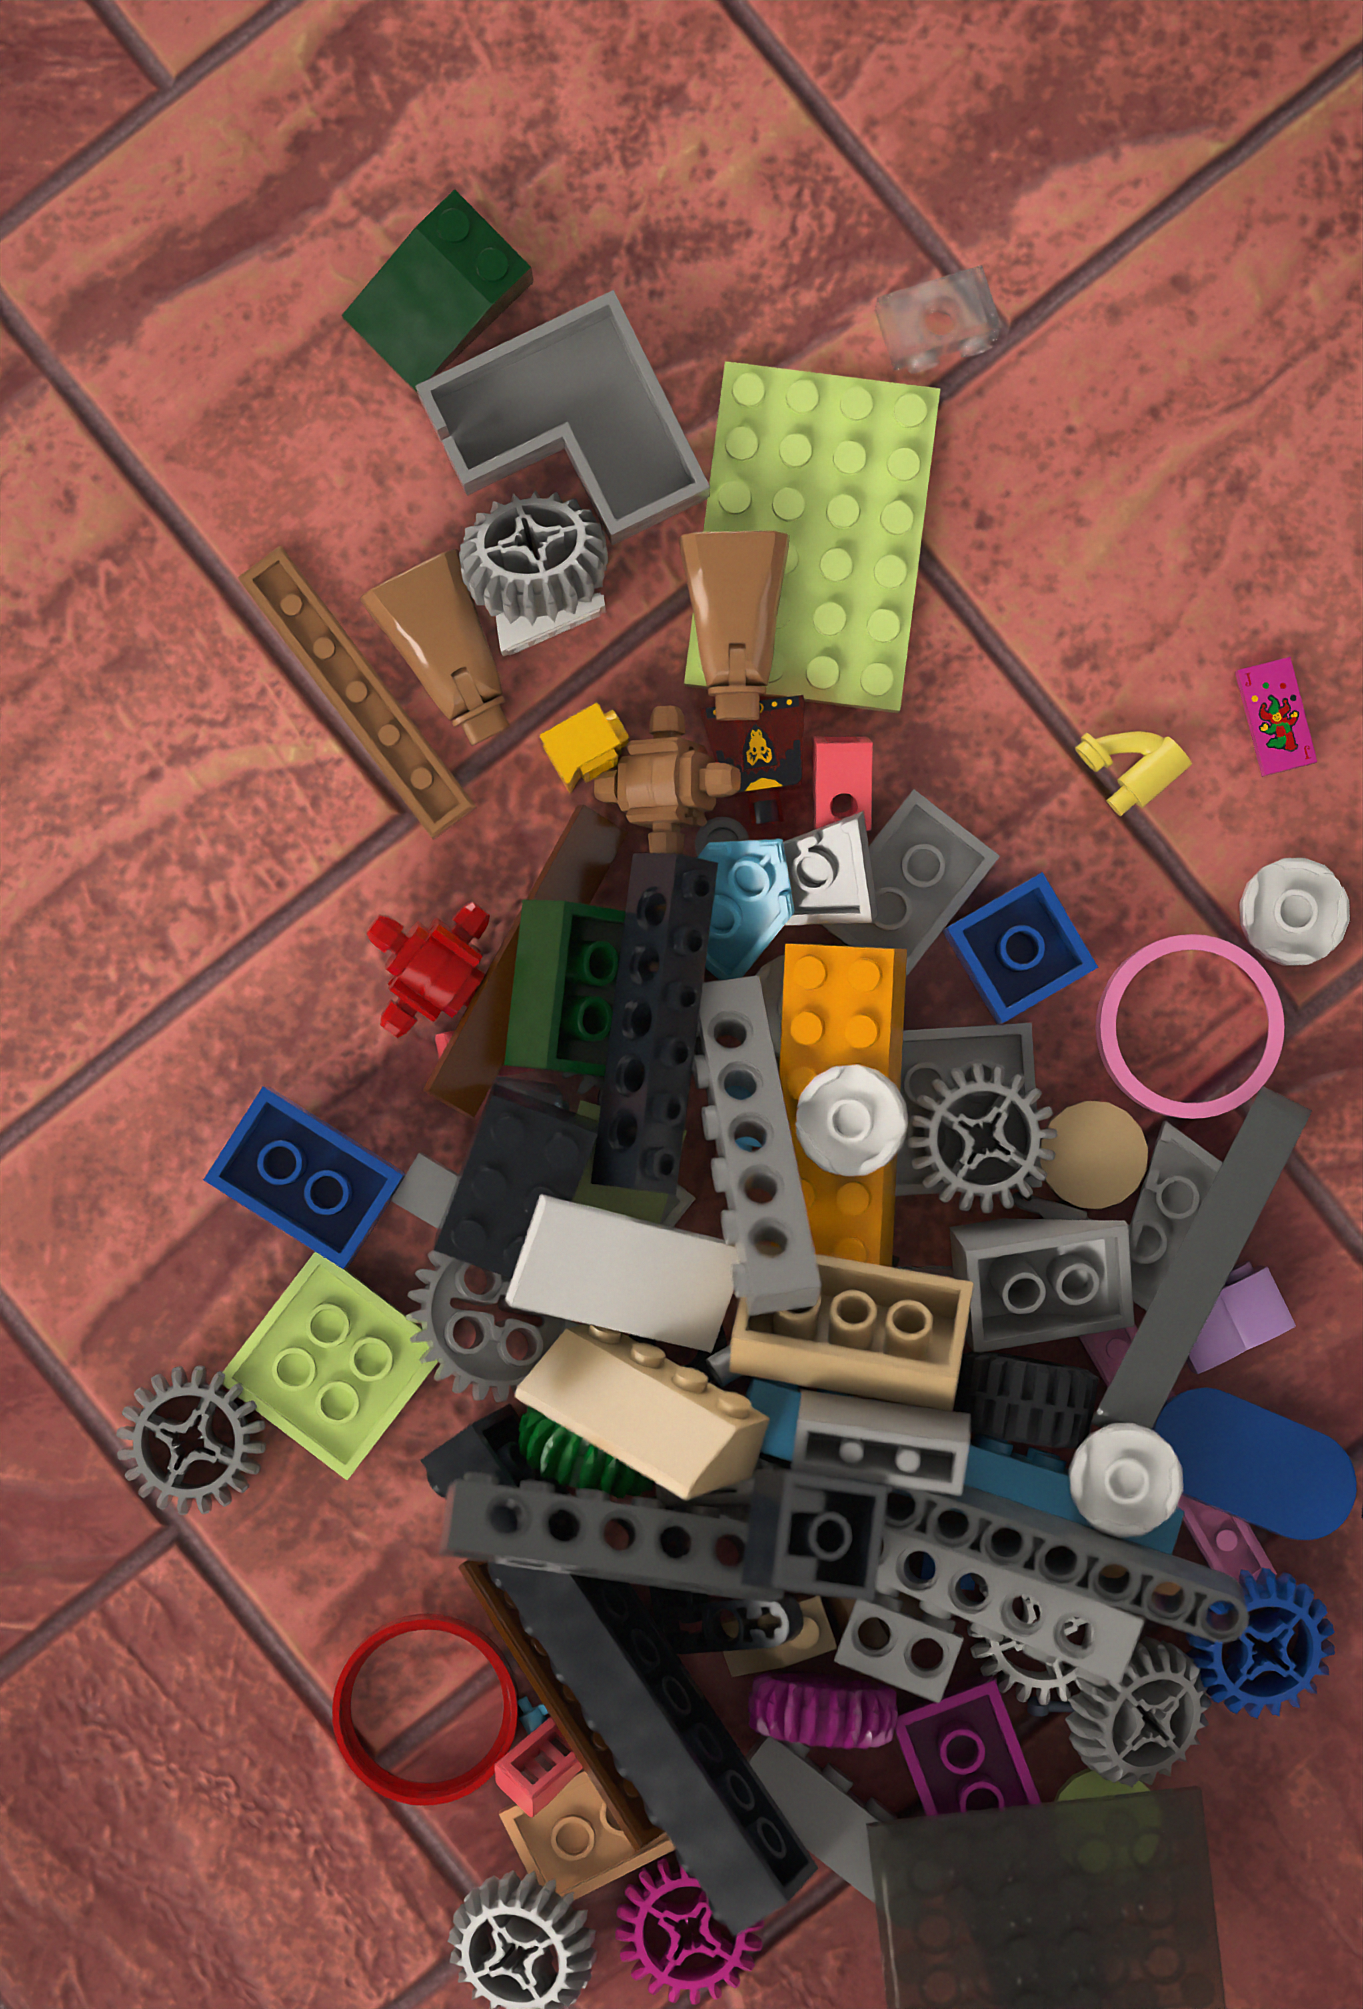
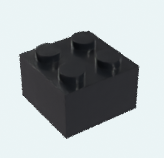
M755 1469L741 1584L838 1598L874 1601L888 1486L792 1471Z

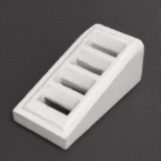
M594 593L592 595V602L578 601L575 614L565 610L559 611L555 623L547 615L537 617L533 626L524 616H520L510 624L504 612L497 615L496 622L502 656L513 655L599 617L606 612L604 595Z

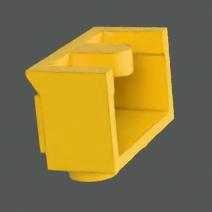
M597 702L539 735L544 744L542 745L569 793L573 792L581 777L587 783L601 773L617 766L618 756L622 755L621 749L629 743V736L615 711L612 709L604 714Z

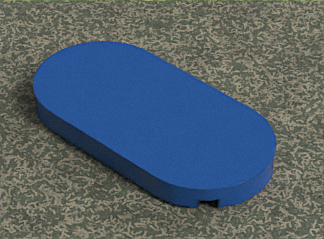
M1196 1388L1180 1392L1164 1403L1151 1429L1172 1447L1182 1468L1183 1491L1181 1495L1278 1536L1292 1540L1322 1538L1338 1529L1347 1519L1353 1508L1357 1492L1355 1470L1349 1456L1335 1440L1323 1433L1227 1392L1214 1388Z

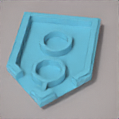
M783 839L710 842L697 857L718 862L705 969L719 980L742 978L795 913Z

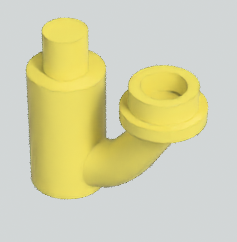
M1125 732L1097 739L1085 733L1081 737L1082 742L1075 748L1083 761L1095 772H1098L1103 766L1108 768L1113 764L1109 755L1119 753H1141L1144 755L1143 758L1117 780L1121 788L1107 799L1110 807L1119 816H1122L1134 804L1141 808L1145 807L1192 765L1189 757L1174 740L1168 736L1163 738L1151 732Z

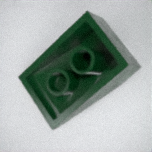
M454 189L412 230L341 316L417 393L416 385L439 375L534 282L532 268Z

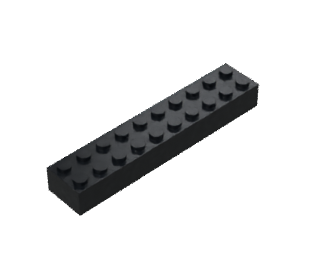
M511 1404L472 1423L420 1460L427 1470L426 1476L430 1486L439 1496L447 1499L448 1487L456 1479L464 1480L465 1473L493 1475L499 1478L498 1486L520 1489L522 1481L548 1483L555 1486L554 1494L572 1497L566 1486L561 1487L559 1481L554 1478H544L541 1475V1470L530 1467L527 1464V1459L519 1453L520 1444L518 1440L521 1433L519 1431L521 1419ZM495 1506L493 1508L491 1521L495 1529L503 1534L515 1533L518 1520L514 1511L506 1506ZM551 1514L547 1522L549 1534L556 1541L570 1542L573 1536V1526L570 1520L561 1514ZM488 1562V1571L492 1580L501 1590L509 1594L519 1609V1618L524 1629L532 1637L540 1641L550 1656V1664L555 1676L561 1683L571 1688L581 1703V1710L586 1723L593 1731L600 1733L613 1752L614 1764L619 1773L625 1779L632 1781L644 1799V1807L650 1820L657 1827L664 1829L676 1848V1856L683 1870L690 1876H695L708 1896V1905L714 1917L720 1923L727 1925L735 1937L788 1904L817 1871L818 1866L631 1584L624 1581Z

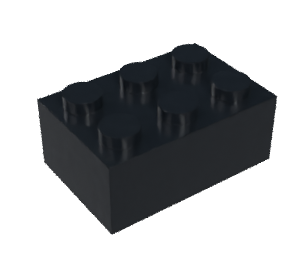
M493 1083L437 1230L433 1251L512 1279L540 1196L545 1195L569 1202L573 1201L598 1136V1121Z

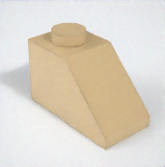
M809 1593L792 1595L800 1605L804 1616L802 1631L794 1640L773 1648L723 1651L731 1676L735 1677L787 1667L837 1649L820 1596ZM769 1613L758 1618V1626L769 1623H776L779 1627L782 1626L780 1616L775 1617ZM734 1616L722 1620L723 1630L727 1635L735 1638L739 1631L737 1618Z

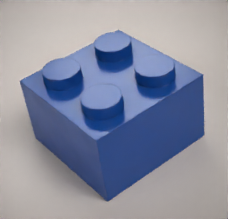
M1043 872L942 930L997 1025L1008 1021L1098 968Z

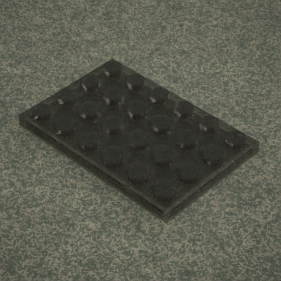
M1198 1785L866 1823L886 2009H1227L1202 1790Z

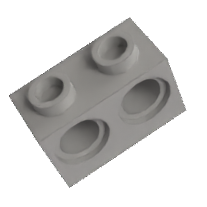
M876 1590L874 1601L856 1600L834 1661L940 1703L963 1642V1636L953 1632L956 1622L951 1619L934 1616L925 1611L922 1619L901 1611L904 1601ZM878 1617L888 1623L891 1635L886 1644L881 1647L871 1648L861 1642L858 1636V1628L865 1619ZM932 1638L942 1646L943 1656L936 1666L921 1668L912 1661L910 1651L913 1644L919 1639Z

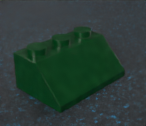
M523 900L504 1065L561 1073L605 1076L626 911L563 900Z

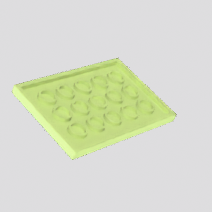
M725 361L709 483L710 497L707 498L703 532L778 531L787 533L790 536L776 622L772 666L768 685L763 686L767 688L766 695L761 696L774 698L798 696L799 701L893 713L900 712L940 388ZM693 613L684 686L708 689L712 687H707Z

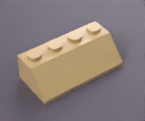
M587 1323L566 1328L520 1383L515 1394V1398L684 1499L752 1478L770 1420L768 1416L752 1408L751 1402L744 1396L722 1391L708 1383L707 1376L702 1372L692 1368L681 1367L665 1358V1353L660 1348L647 1343H639L621 1331Z

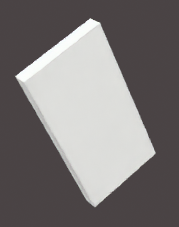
M541 1195L505 1300L514 1307L712 1353L734 1290L732 1264L739 1263L736 1245H727L725 1240Z

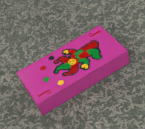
M1291 657L1237 670L1235 675L1261 776L1264 777L1317 763Z

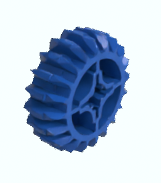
M1263 1567L1255 1581L1253 1575L1248 1570L1241 1569L1239 1584L1243 1589L1247 1611L1249 1612L1260 1607L1266 1608L1259 1614L1248 1615L1247 1628L1241 1636L1233 1640L1231 1647L1226 1652L1229 1657L1223 1664V1642L1213 1641L1185 1631L1186 1640L1191 1646H1194L1186 1654L1193 1659L1196 1667L1200 1668L1202 1684L1204 1687H1208L1207 1695L1215 1703H1220L1224 1700V1705L1230 1712L1237 1714L1245 1707L1249 1716L1258 1719L1264 1705H1266L1272 1715L1280 1716L1281 1702L1288 1700L1293 1707L1300 1708V1698L1297 1694L1304 1688L1307 1692L1317 1694V1686L1312 1681L1313 1676L1329 1675V1667L1321 1658L1336 1653L1334 1645L1326 1639L1335 1633L1333 1624L1327 1618H1324L1328 1613L1327 1608L1320 1599H1313L1314 1591L1306 1583H1300L1296 1586V1579L1289 1573L1283 1572L1276 1579V1575L1270 1569ZM1225 1600L1215 1601L1207 1610L1213 1614H1225L1232 1610L1234 1604ZM1298 1624L1297 1643L1289 1657L1287 1654V1644L1295 1634L1292 1628ZM1249 1632L1256 1639L1261 1638L1267 1642L1274 1653H1270L1263 1646L1259 1647L1257 1644H1254L1246 1633ZM1267 1670L1275 1671L1269 1675L1255 1678L1261 1672Z

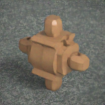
M658 706L654 708L650 717L649 734L653 735V739L629 741L626 746L630 756L621 757L618 762V770L603 772L595 778L594 795L596 799L602 802L619 804L621 811L627 812L626 818L630 823L653 829V832L648 834L650 853L682 854L685 834L680 833V828L703 827L707 823L703 812L713 810L716 805V798L731 796L739 791L741 787V773L738 768L732 765L715 763L712 756L706 755L707 750L704 745L681 738L682 735L686 734L685 719L681 708L676 706Z

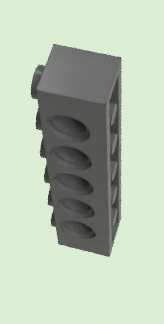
M465 1473L464 1480L456 1479L448 1487L439 1555L768 1603L784 1596V1590L741 1584L750 1514L741 1515L740 1522L719 1519L720 1510L710 1507L687 1506L686 1513L666 1511L664 1501L650 1498H632L631 1505L609 1502V1493L587 1489L576 1490V1497L554 1494V1485L535 1481H522L520 1489L498 1486V1477L482 1473ZM495 1506H506L514 1511L518 1520L515 1533L503 1534L495 1529L491 1521V1512ZM551 1514H561L570 1520L573 1526V1536L570 1542L556 1541L549 1534L547 1522ZM607 1522L619 1523L626 1529L629 1540L625 1550H614L605 1542L603 1531ZM663 1530L673 1531L682 1539L684 1548L679 1559L670 1558L662 1552L659 1538ZM719 1538L728 1539L736 1546L738 1560L734 1567L725 1566L718 1561L715 1555V1544Z

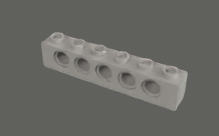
M759 975L705 982L702 987L696 1034L699 1055L694 1056L692 1068L696 1088H706L709 1106L702 1107L703 1128L706 1140L715 1139L719 1158L712 1159V1174L716 1192L725 1191L729 1210L722 1211V1227L726 1244L736 1245L739 1263L732 1264V1280L736 1297H746L749 1315L816 1306L821 1283ZM729 1035L737 1038L742 1045L737 1048H725L719 1045L715 1039L720 1036ZM731 1086H742L752 1096L744 1100L734 1099L726 1093L725 1089ZM741 1137H752L761 1144L762 1148L752 1152L745 1151L737 1146L735 1140ZM753 1188L763 1189L771 1195L773 1200L765 1204H757L750 1201L746 1197L745 1192ZM766 1240L772 1241L781 1247L783 1253L776 1257H767L757 1251L755 1244Z

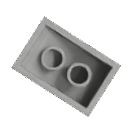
M1003 1218L949 1227L954 1279L974 1282L964 1337L973 1352H985L1134 1327L1128 1224L1125 1221Z

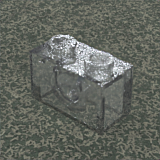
M982 265L877 298L874 309L894 371L907 367L909 373L922 372L939 365L940 356L957 351L960 352L961 357L980 354L992 348L991 341L997 339L1002 328ZM934 312L944 313L952 320L954 329L945 335L934 334L927 328L925 318Z

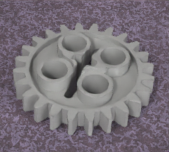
M430 1251L427 1254L435 1267L434 1271L419 1269L415 1273L418 1279L426 1284L425 1289L408 1292L409 1298L421 1303V1310L406 1315V1320L421 1323L423 1329L414 1334L410 1341L411 1343L427 1342L429 1349L419 1359L420 1362L426 1363L437 1359L440 1366L434 1375V1379L439 1381L451 1374L454 1375L452 1392L456 1394L462 1393L469 1384H473V1400L476 1401L484 1400L490 1387L496 1402H505L507 1400L509 1386H511L514 1394H516L520 1383L565 1329L579 1325L571 1322L569 1319L511 1306L505 1298L512 1279L483 1268L481 1269L487 1278L485 1290L481 1294L472 1293L464 1282L465 1271L472 1264L436 1251ZM457 1298L478 1306H487L497 1303L499 1300L498 1309L501 1311L540 1317L542 1325L536 1327L515 1319H506L494 1324L493 1315L453 1308L450 1306V1300ZM459 1319L468 1320L476 1331V1339L469 1349L459 1346L454 1340L453 1327ZM513 1330L521 1332L528 1342V1351L522 1360L512 1358L506 1349V1339Z

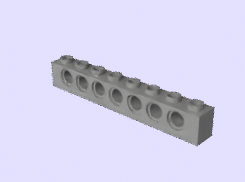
M759 1452L753 1472H755V1469L762 1470L763 1466H775L776 1470L791 1471L792 1463L776 1456ZM719 1488L713 1491H737V1489ZM751 1506L710 1508L720 1510L719 1519L741 1522V1515L750 1514ZM883 1526L884 1551L879 1557L876 1591L892 1597H898L900 1591L920 1599L921 1601L918 1606L920 1609L943 1619H950L952 1613L972 1621L970 1629L983 1637L1001 1642L1005 1635L1025 1644L1022 1651L1032 1658L1048 1664H1054L1056 1658L1077 1666L1075 1674L1093 1684L1106 1687L1109 1680L1120 1684L1147 1618L908 1537ZM924 1551L933 1557L936 1563V1573L933 1578L920 1579L912 1573L909 1567V1558L912 1552ZM976 1573L985 1579L988 1585V1596L985 1600L972 1601L963 1594L960 1582L964 1574ZM1020 1595L1034 1598L1041 1608L1040 1620L1030 1624L1018 1620L1012 1610L1013 1599ZM1077 1617L1089 1622L1094 1631L1093 1642L1084 1646L1075 1645L1070 1642L1064 1632V1625L1068 1619Z

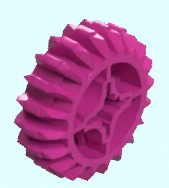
M661 1856L657 1861L660 1876L656 1877L646 1867L639 1870V1878L646 1887L645 1890L633 1884L626 1886V1897L636 1905L620 1904L617 1907V1917L630 1922L622 1924L615 1929V1938L617 1940L631 1942L620 1950V1958L623 1962L640 1959L632 1968L631 1976L637 1981L651 1973L652 1977L649 1980L648 1992L652 1995L658 1993L665 1983L670 1985L668 2000L672 2003L678 2001L680 1989H689L691 2004L696 2005L700 2003V1988L708 1987L713 1999H719L722 1997L719 1983L721 1979H724L733 1988H737L741 1983L734 1966L744 1971L753 1970L755 1966L754 1960L743 1950L760 1951L762 1949V1939L749 1932L763 1928L764 1919L737 1936H733L731 1942L721 1937V1931L710 1923L709 1918L712 1912L708 1905V1896L703 1889L702 1891L698 1890L697 1894L685 1903H677L668 1898L664 1901L659 1899L663 1894L675 1888L684 1886L702 1888L695 1876L687 1874L680 1864L679 1868L671 1869L670 1862L666 1856ZM700 1912V1934L694 1936L692 1932L691 1938L683 1936L679 1943V1921L684 1918L686 1923H688V1917L696 1918ZM647 1913L658 1918V1924L667 1930L670 1935L666 1943V1951L661 1958L651 1949L645 1937L643 1925ZM702 1952L712 1958L716 1954L720 1956L705 1966L697 1968L677 1967L692 1953Z

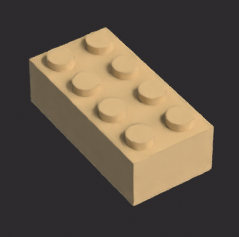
M755 1244L757 1251L767 1257H776L783 1253L782 1249L778 1247ZM815 1254L821 1283L816 1306L749 1315L746 1297L740 1298L732 1335L729 1372L919 1407L952 1411L974 1282Z

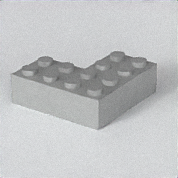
M614 290L415 386L419 399L440 442L443 443L445 452L467 496L565 449L611 545L617 544L710 497L709 483Z

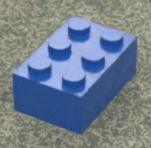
M263 1086L203 1180L340 1268L346 1269L351 1265L383 1215L406 1173L271 1087Z

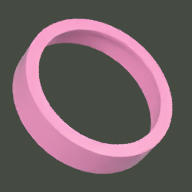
M1189 934L1168 937L1153 942L1133 953L1122 962L1108 980L1102 992L1096 1014L1098 1050L1102 1062L1114 1083L1124 1094L1140 1106L1152 1112L1173 1118L1194 1119L1212 1117L1226 1113L1248 1101L1271 1076L1279 1060L1284 1041L1285 1024L1282 1003L1268 973L1258 961L1240 947L1228 941L1207 935ZM1182 950L1211 952L1238 965L1249 975L1259 989L1268 1016L1266 1048L1253 1074L1233 1092L1221 1098L1202 1103L1173 1101L1146 1088L1127 1067L1121 1055L1116 1036L1118 1006L1132 978L1153 960Z

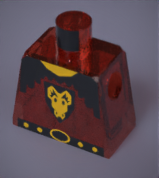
M804 695L761 700L760 719L721 721L716 720V707L700 709L701 725L714 762L732 765L738 768L741 773V787L739 791L731 796H725V798L747 796L751 826L784 822L780 791L798 789L802 785Z

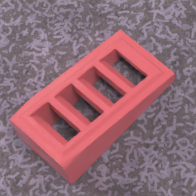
M549 1717L495 1763V1781L503 1792L529 1817L533 1818L556 1797L583 1767L552 1717ZM554 1738L559 1740L571 1753L565 1757L551 1744ZM539 1754L553 1767L549 1772L535 1760ZM523 1771L535 1782L534 1785L521 1774Z

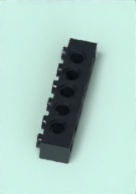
M633 853L591 1184L676 1194L718 862L678 853Z

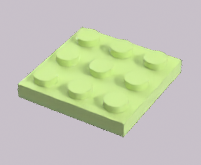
M314 1252L222 1372L225 1374L222 1385L230 1390L235 1384L241 1383L243 1391L238 1396L245 1403L253 1400L257 1405L255 1410L344 1479L348 1480L436 1366L438 1360L426 1363L420 1362L419 1359L429 1349L427 1342L411 1343L410 1341L414 1334L423 1330L419 1324L406 1320V1314L350 1271L340 1268L322 1255Z

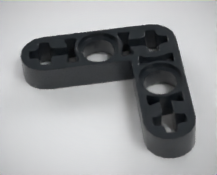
M687 1507L665 1508L666 1511L686 1513ZM663 1530L659 1538L662 1552L670 1558L679 1559L684 1548L682 1539L673 1531ZM664 1542L666 1544L676 1542V1547L665 1550ZM649 1585L655 1622L676 1654L773 1648L794 1640L801 1633L804 1625V1616L800 1605L795 1598L787 1593H784L782 1598L768 1603L727 1596L708 1598L706 1593ZM724 1609L732 1612L737 1618L739 1631L735 1638L727 1635L722 1628L721 1614ZM771 1613L772 1616H780L782 1626L779 1627L776 1623L758 1626V1618ZM679 1621L684 1624L702 1621V1629L689 1634L688 1631L680 1629Z

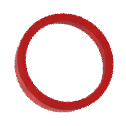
M415 1614L401 1617L382 1625L368 1635L356 1647L346 1662L337 1681L333 1696L332 1723L334 1735L340 1752L350 1769L364 1784L375 1792L391 1800L409 1805L429 1806L449 1803L469 1795L486 1783L495 1774V1763L509 1752L515 1736L519 1715L517 1683L509 1662L502 1651L485 1633L463 1620L441 1614ZM439 1630L467 1640L489 1660L502 1688L503 1719L493 1746L473 1768L445 1781L415 1782L400 1778L386 1771L365 1751L357 1737L352 1721V1691L362 1665L383 1643L411 1631Z

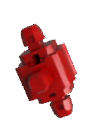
M471 901L464 904L452 917V920L455 922L452 928L436 917L429 928L417 921L407 934L402 931L404 925L390 916L381 914L377 916L366 931V934L370 941L383 953L387 950L392 952L385 963L386 970L393 974L387 983L389 985L388 989L399 997L396 1002L391 999L381 1014L380 1026L393 1036L399 1038L405 1035L418 1021L415 1017L417 1012H420L434 1022L441 1011L453 1018L463 1005L465 1007L469 1006L478 989L477 986L485 976L484 970L477 965L483 955L480 953L481 950L471 943V940L474 937L480 939L489 925L490 914Z

